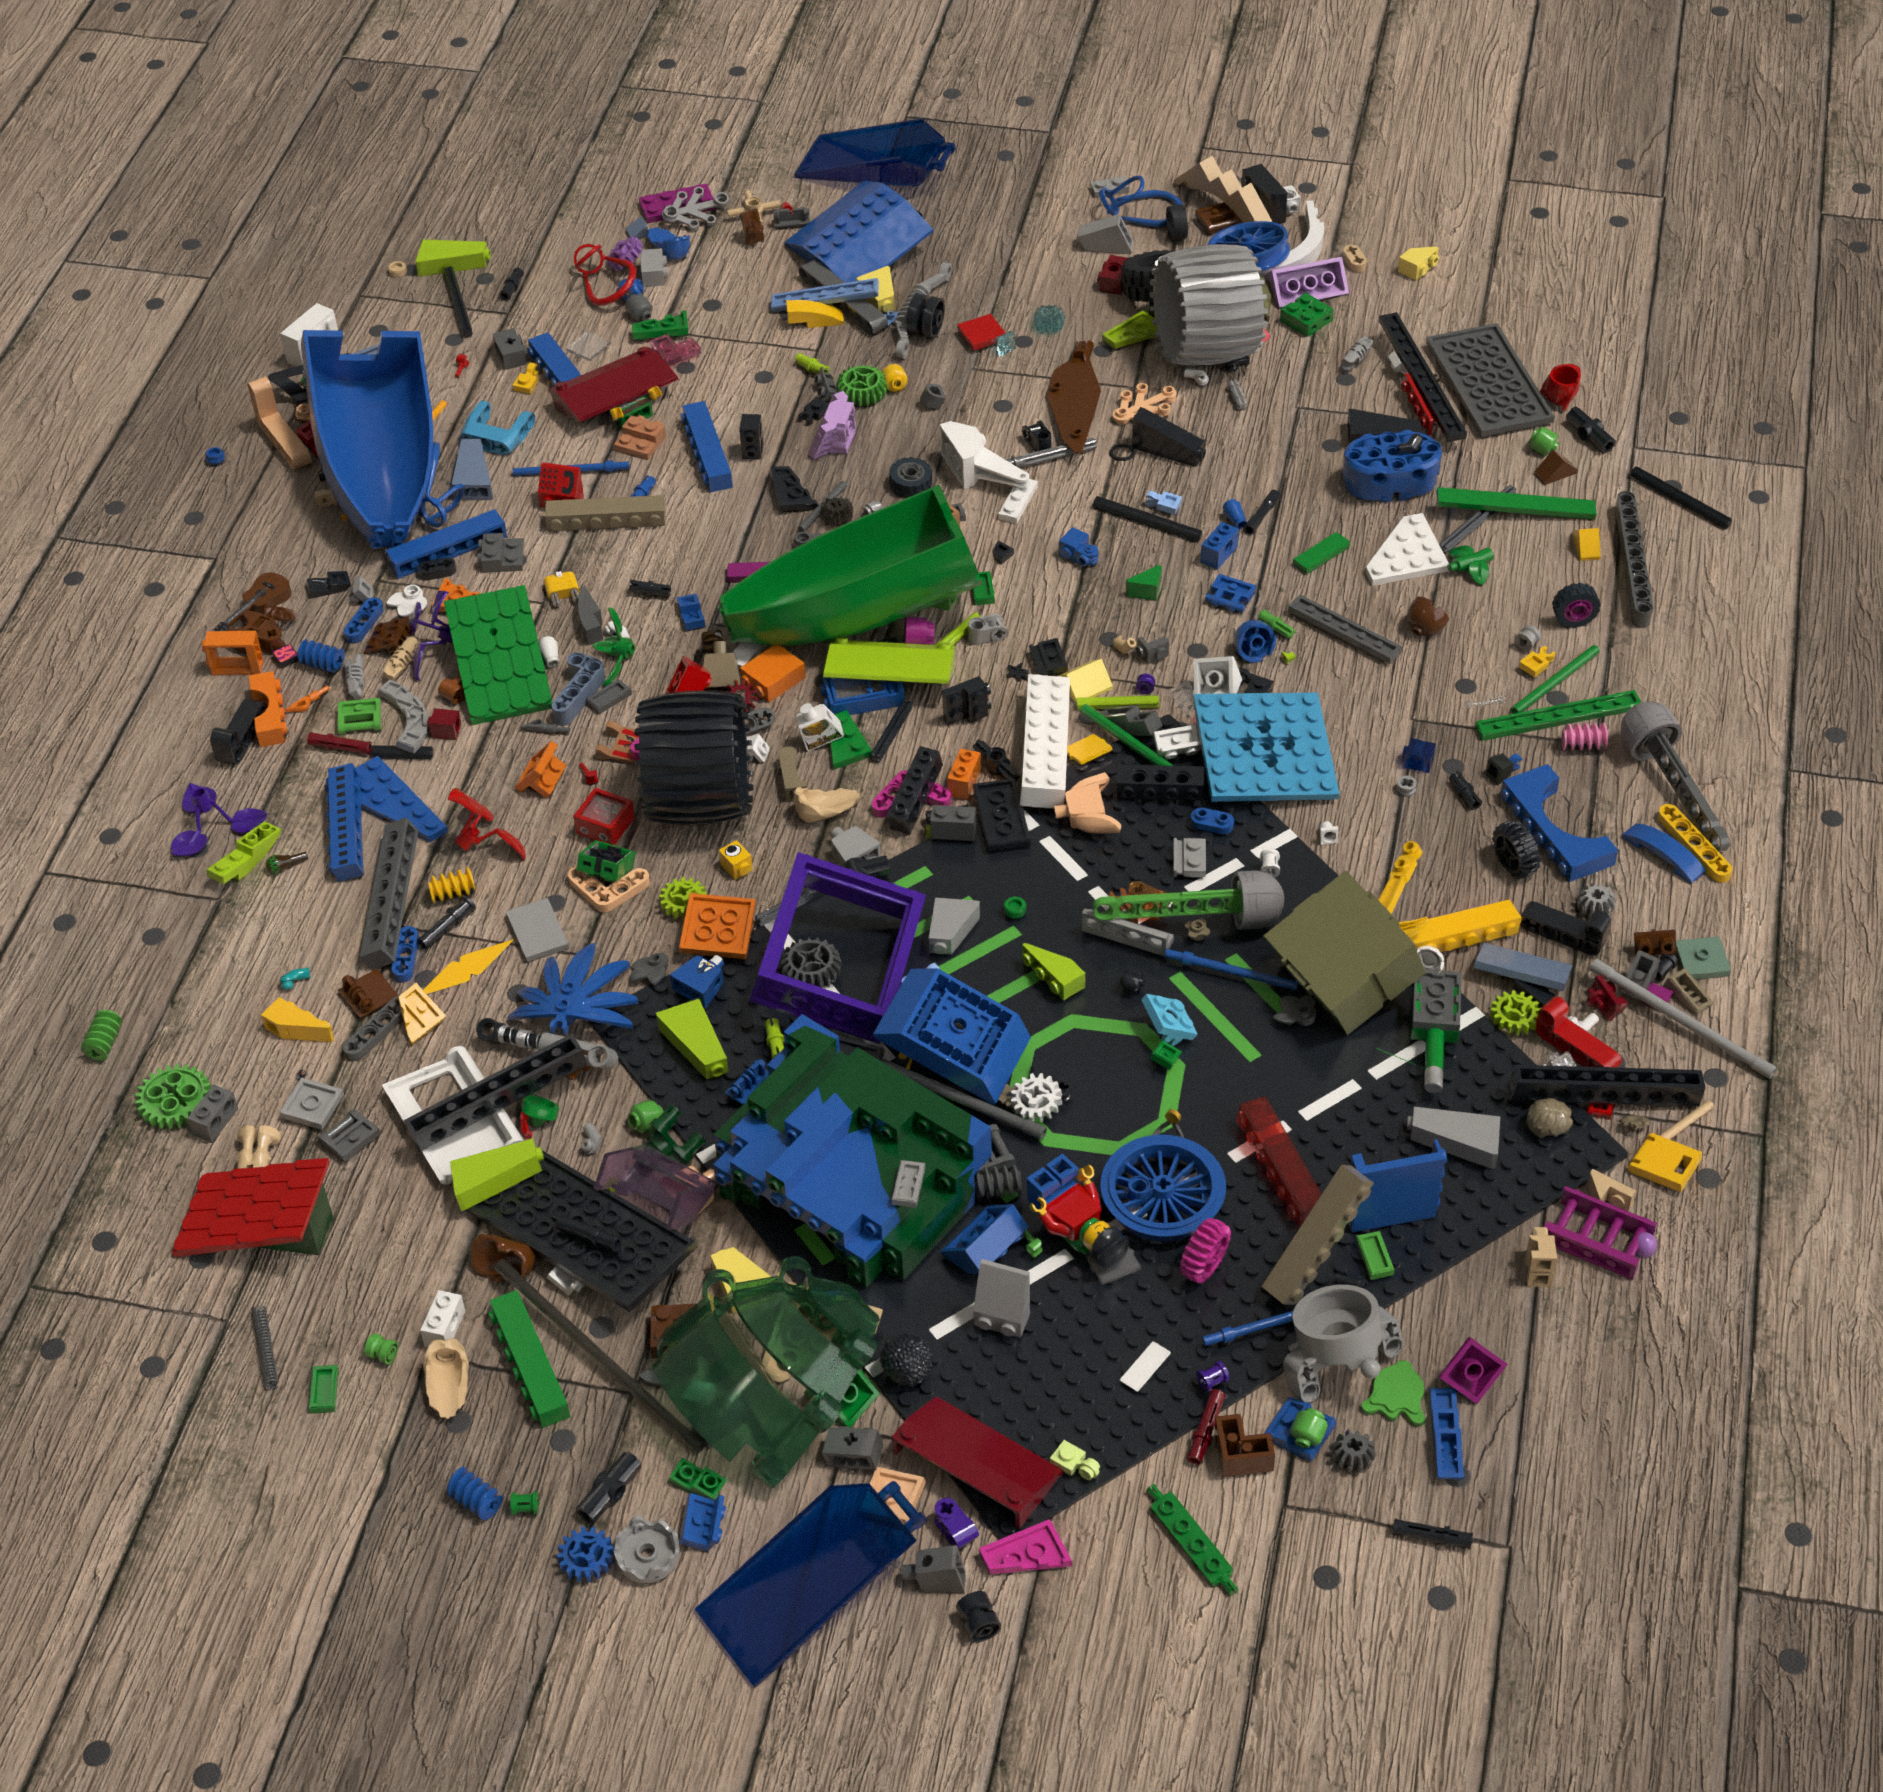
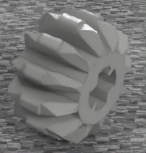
M1594 883L1590 886L1584 885L1577 897L1578 910H1581L1582 916L1589 915L1591 918L1595 911H1603L1610 915L1615 909V893L1611 892L1610 887L1604 888L1603 884L1596 886Z

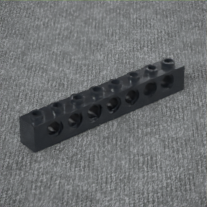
M571 1033L405 1119L404 1123L409 1136L418 1151L421 1152L586 1066L587 1063L583 1049Z
M1514 1065L1509 1082L1512 1101L1528 1102L1554 1098L1563 1103L1700 1106L1706 1089L1702 1070Z

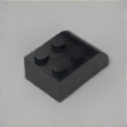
M1262 164L1242 169L1241 187L1243 188L1252 183L1272 222L1278 224L1285 223L1288 192Z

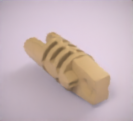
M409 637L397 648L386 664L382 674L383 677L394 681L405 670L413 659L417 638Z

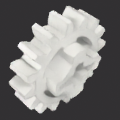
M1032 1073L1028 1080L1022 1077V1084L1015 1083L1016 1090L1011 1091V1102L1015 1113L1021 1114V1118L1026 1119L1029 1117L1033 1122L1035 1118H1039V1121L1043 1122L1044 1116H1047L1049 1119L1052 1118V1111L1058 1113L1057 1105H1062V1092L1059 1089L1058 1082H1053L1051 1076L1044 1079L1043 1073H1040L1038 1078H1035Z

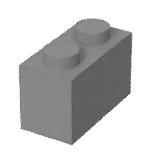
M662 248L642 250L640 255L643 287L665 285V278H668L666 255L663 256Z

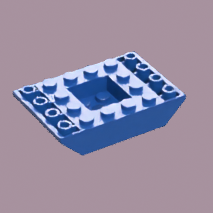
M938 968L910 969L872 1037L993 1106L998 1101L1031 1038L1019 1014ZM953 1023H960L964 1029H957Z

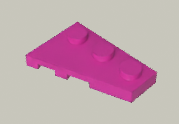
M1050 1519L979 1548V1555L990 1575L1072 1567V1560Z

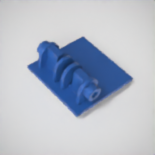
M762 1059L755 1060L751 1067L746 1069L744 1074L742 1073L735 1083L731 1084L725 1095L744 1105L747 1102V1097L768 1077V1071L765 1070L766 1063Z

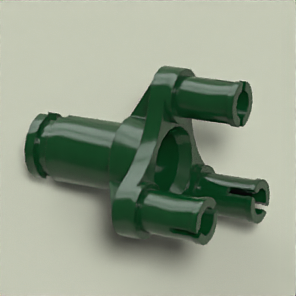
M672 1104L669 1105L658 1119L654 1118L649 1124L650 1128L646 1131L648 1136L644 1139L646 1144L631 1158L629 1165L623 1167L624 1171L639 1184L642 1182V1178H646L663 1159L687 1165L693 1159L692 1156L706 1142L695 1131L683 1146L676 1144L667 1132L678 1123L677 1118L681 1115V1112Z

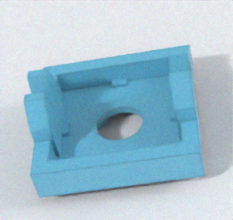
M1146 994L1141 999L1158 1034H1163L1162 1040L1166 1043L1170 1042L1171 1046H1174L1181 1042L1182 1039L1193 1040L1197 1036L1193 1022L1188 1017L1181 1001ZM1166 1011H1171L1176 1016V1018L1171 1013H1168Z

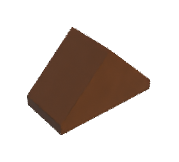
M1554 450L1534 471V475L1544 485L1578 473V469L1567 458Z

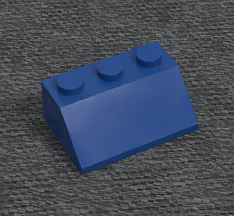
M1013 1204L987 1206L940 1253L966 1273L979 1274L982 1259L994 1262L996 1259L1004 1256L1008 1251L1007 1248L1012 1243L1019 1241L1023 1237L1022 1233L1029 1226Z

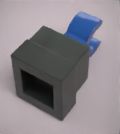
M1503 753L1489 757L1485 774L1497 785L1501 784L1506 777L1511 776L1512 770L1520 768L1517 762L1523 760V758L1517 753L1513 754L1510 758H1507Z

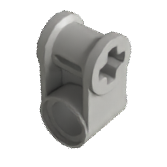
M999 614L975 617L968 622V641L974 645L1001 641L1008 635V629L1003 625V618Z

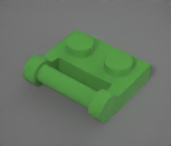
M380 698L338 702L339 735L346 734L349 731L382 730ZM373 719V721L355 722V723H345V722H348V721H358V720Z

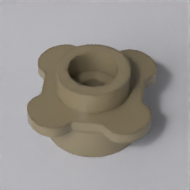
M1202 918L1193 922L1187 921L1185 928L1188 929V936L1197 941L1208 936L1210 929L1206 927L1207 921Z

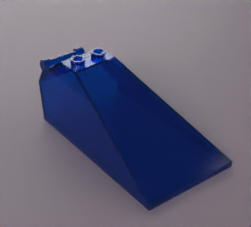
M924 118L820 134L795 171L794 176L801 179L862 183L866 180L884 183L885 185L919 186L925 181L932 170L936 169L941 172L945 169L946 162L950 155L955 152L956 146L951 142L946 143L945 138L931 127Z
M896 1481L887 1484L880 1492H877L870 1483L834 1485L832 1483L695 1608L696 1612L755 1688L917 1541L912 1532L921 1528L926 1523L927 1518L922 1512H918L900 1491L901 1487ZM889 1498H893L910 1518L905 1524L886 1503Z

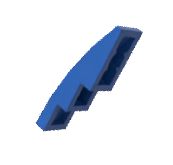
M1430 1388L1431 1423L1437 1479H1464L1462 1438L1459 1427L1456 1389Z

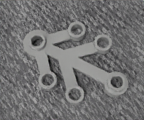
M696 187L686 207L679 208L681 204L687 202V193L680 191L677 193V198L673 205L666 206L662 211V217L669 223L678 221L688 225L691 231L699 229V221L697 219H689L683 215L689 214L705 221L708 227H713L716 225V217L712 214L703 213L701 210L713 207L723 209L729 204V196L725 192H718L714 200L696 204L699 199L704 197V189Z

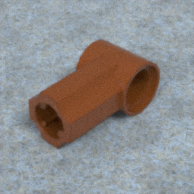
M460 674L452 680H443L438 688V693L454 704L461 703L465 698Z

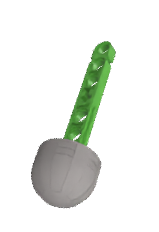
M1238 871L1233 874L1231 889L1126 895L1115 898V896L1100 897L1093 902L1092 908L1094 915L1100 920L1116 919V917L1129 919L1233 913L1234 922L1238 930L1260 929L1271 925L1280 916L1284 907V893L1279 882L1268 873L1262 871ZM1214 898L1220 900V902L1215 906H1210L1208 904L1209 901ZM1190 900L1198 901L1194 907L1186 906ZM1147 902L1153 903L1150 909L1145 910L1142 908L1143 904ZM1128 903L1131 905L1130 909L1126 911L1120 910V906ZM1101 905L1109 906L1105 912L1097 911Z

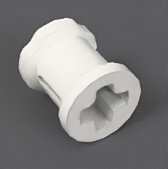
M1265 849L1260 853V860L1262 861L1261 871L1270 874L1274 878L1280 874V867L1278 866L1280 854L1277 850Z

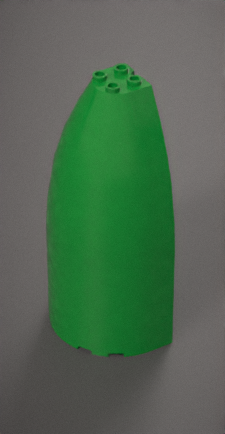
M937 485L846 523L781 555L721 595L719 598L722 605L718 607L733 643L795 646L835 640V638L853 636L885 626L982 585L965 537L952 515L940 485Z

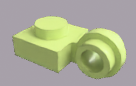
M1065 1440L1050 1457V1463L1059 1467L1065 1473L1072 1476L1076 1469H1079L1080 1475L1087 1480L1096 1478L1100 1465L1094 1459L1087 1458V1460H1084L1086 1456L1085 1451Z

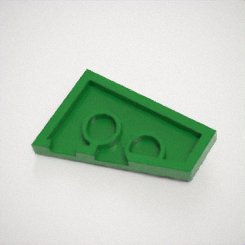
M680 311L681 315L674 317L671 314L665 315V318L659 321L649 319L632 324L633 340L661 339L667 336L681 337L688 335L687 311Z
M845 710L834 714L841 721L844 737L830 742L834 770L871 757L870 753L872 750L848 711Z

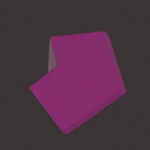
M1469 1336L1439 1374V1378L1478 1404L1508 1364Z

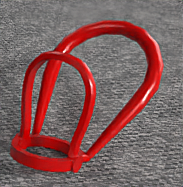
M583 244L575 251L574 264L575 269L582 272L584 276L586 296L589 302L596 306H605L617 301L624 296L635 281L636 268L634 264L625 259L603 255L600 244L597 246ZM587 247L593 248L577 263V255L580 250ZM597 251L601 259L599 266L592 271L583 270L580 266ZM604 260L628 268L629 276L618 291L606 298L598 299L594 296L587 276L599 271Z

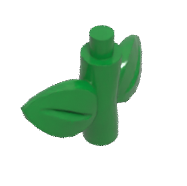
M1467 545L1455 547L1449 551V555L1453 558L1452 563L1447 565L1450 572L1454 570L1456 572L1467 570L1469 576L1480 586L1485 584L1489 576V567L1486 563L1494 558L1493 552L1489 547L1474 553L1472 547Z

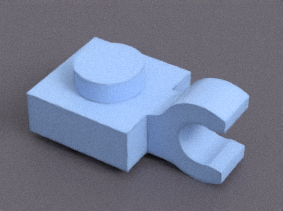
M1148 491L1146 495L1148 499L1145 505L1148 507H1155L1157 505V510L1175 515L1182 503V496L1165 491L1162 495L1154 491Z

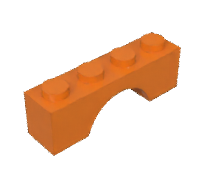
M274 671L249 675L253 700L266 702L268 707L263 714L254 718L260 747L285 743L284 734H288L286 722H282V720L286 719L284 707H280V705H284L282 693H278V691H282L280 679H275Z

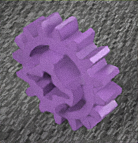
M627 237L625 241H619L607 257L625 259L634 263V260L639 257V253L642 252L641 248L643 245L637 237ZM606 260L613 270H623L624 266Z

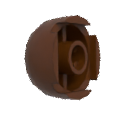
M1418 596L1408 608L1407 620L1414 634L1418 636H1433L1440 633L1449 621L1447 613L1440 606L1437 609L1432 606L1433 601Z

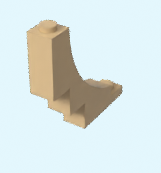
M1213 156L1198 163L1174 179L1177 186L1184 183V185L1188 184L1190 189L1204 190L1217 196L1238 215L1243 223L1252 221L1272 222L1252 183L1242 188L1233 170L1231 169L1222 174Z

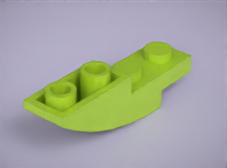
M264 821L238 839L235 850L207 869V877L222 884L227 883L232 878L238 881L241 880L269 852L280 836L281 829Z

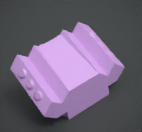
M844 391L833 395L808 452V455L813 460L828 453L847 454L856 428L855 407L853 402H847L848 396Z

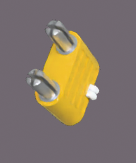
M559 571L555 575L544 578L543 582L548 598L552 600L554 607H556V603L558 607L560 606L559 599L572 597L574 603H576L577 599L578 603L580 590L573 572L561 573Z

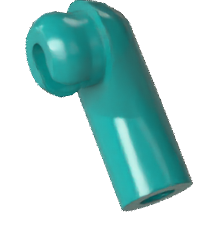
M309 967L294 969L284 974L279 981L283 990L292 989L293 981L311 978Z

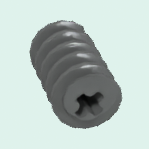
M1003 1165L1000 1173L996 1166H993L991 1173H989L987 1167H983L981 1174L977 1171L974 1175L975 1194L978 1191L981 1198H984L985 1192L988 1191L990 1196L994 1197L995 1190H998L1000 1196H1003L1005 1189H1007L1011 1196L1014 1189L1017 1188L1019 1194L1022 1195L1021 1173L1016 1165L1011 1166L1010 1172Z

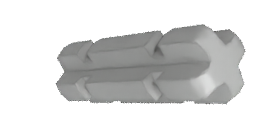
M1229 381L1228 389L1231 392L1237 409H1246L1247 401L1244 398L1238 381Z

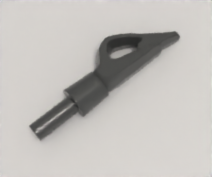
M536 719L520 726V730H527L529 732L570 733V728L546 724L542 719Z

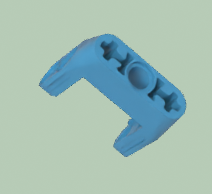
M481 400L466 419L459 437L460 441L461 439H481L484 451L508 455L520 446L533 428L535 414L529 411L522 412L509 430L486 425L485 423L490 418L491 404Z

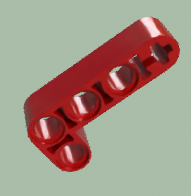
M1553 997L1538 1011L1535 1027L1537 1034L1583 1067L1618 1068L1622 1064V1058L1618 1052L1568 1019L1569 1007L1561 997Z

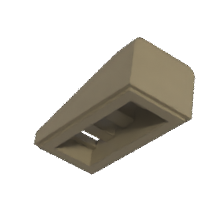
M1685 968L1670 976L1663 984L1665 988L1673 991L1674 997L1696 1015L1714 1004ZM1692 994L1696 996L1693 999L1690 997ZM1701 1000L1703 1003L1697 1006L1696 1002Z

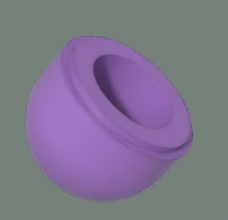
M1648 1232L1640 1233L1638 1236L1639 1248L1636 1255L1643 1258L1651 1257L1656 1251V1239Z

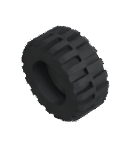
M1177 250L1143 252V254H1136L1134 257H1129L1121 266L1124 294L1134 301L1153 302V298L1150 297V292H1153V285H1150V280L1154 279V275L1151 273L1152 269L1156 268L1154 263L1160 256Z

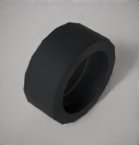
M1183 205L1168 206L1166 208V223L1171 240L1186 239L1188 236V221Z

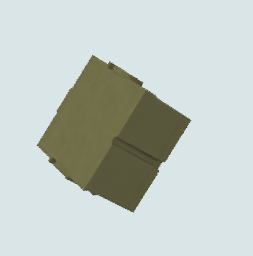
M1347 870L1317 894L1313 893L1294 908L1293 913L1264 935L1288 972L1310 996L1314 997L1347 1035L1379 1011L1387 999L1391 1001L1426 973L1417 954L1418 949L1415 947V943L1399 927L1398 920L1395 917L1393 918V915L1373 896L1370 890L1366 892Z

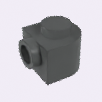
M927 384L920 396L923 406L940 409L946 399L941 385Z

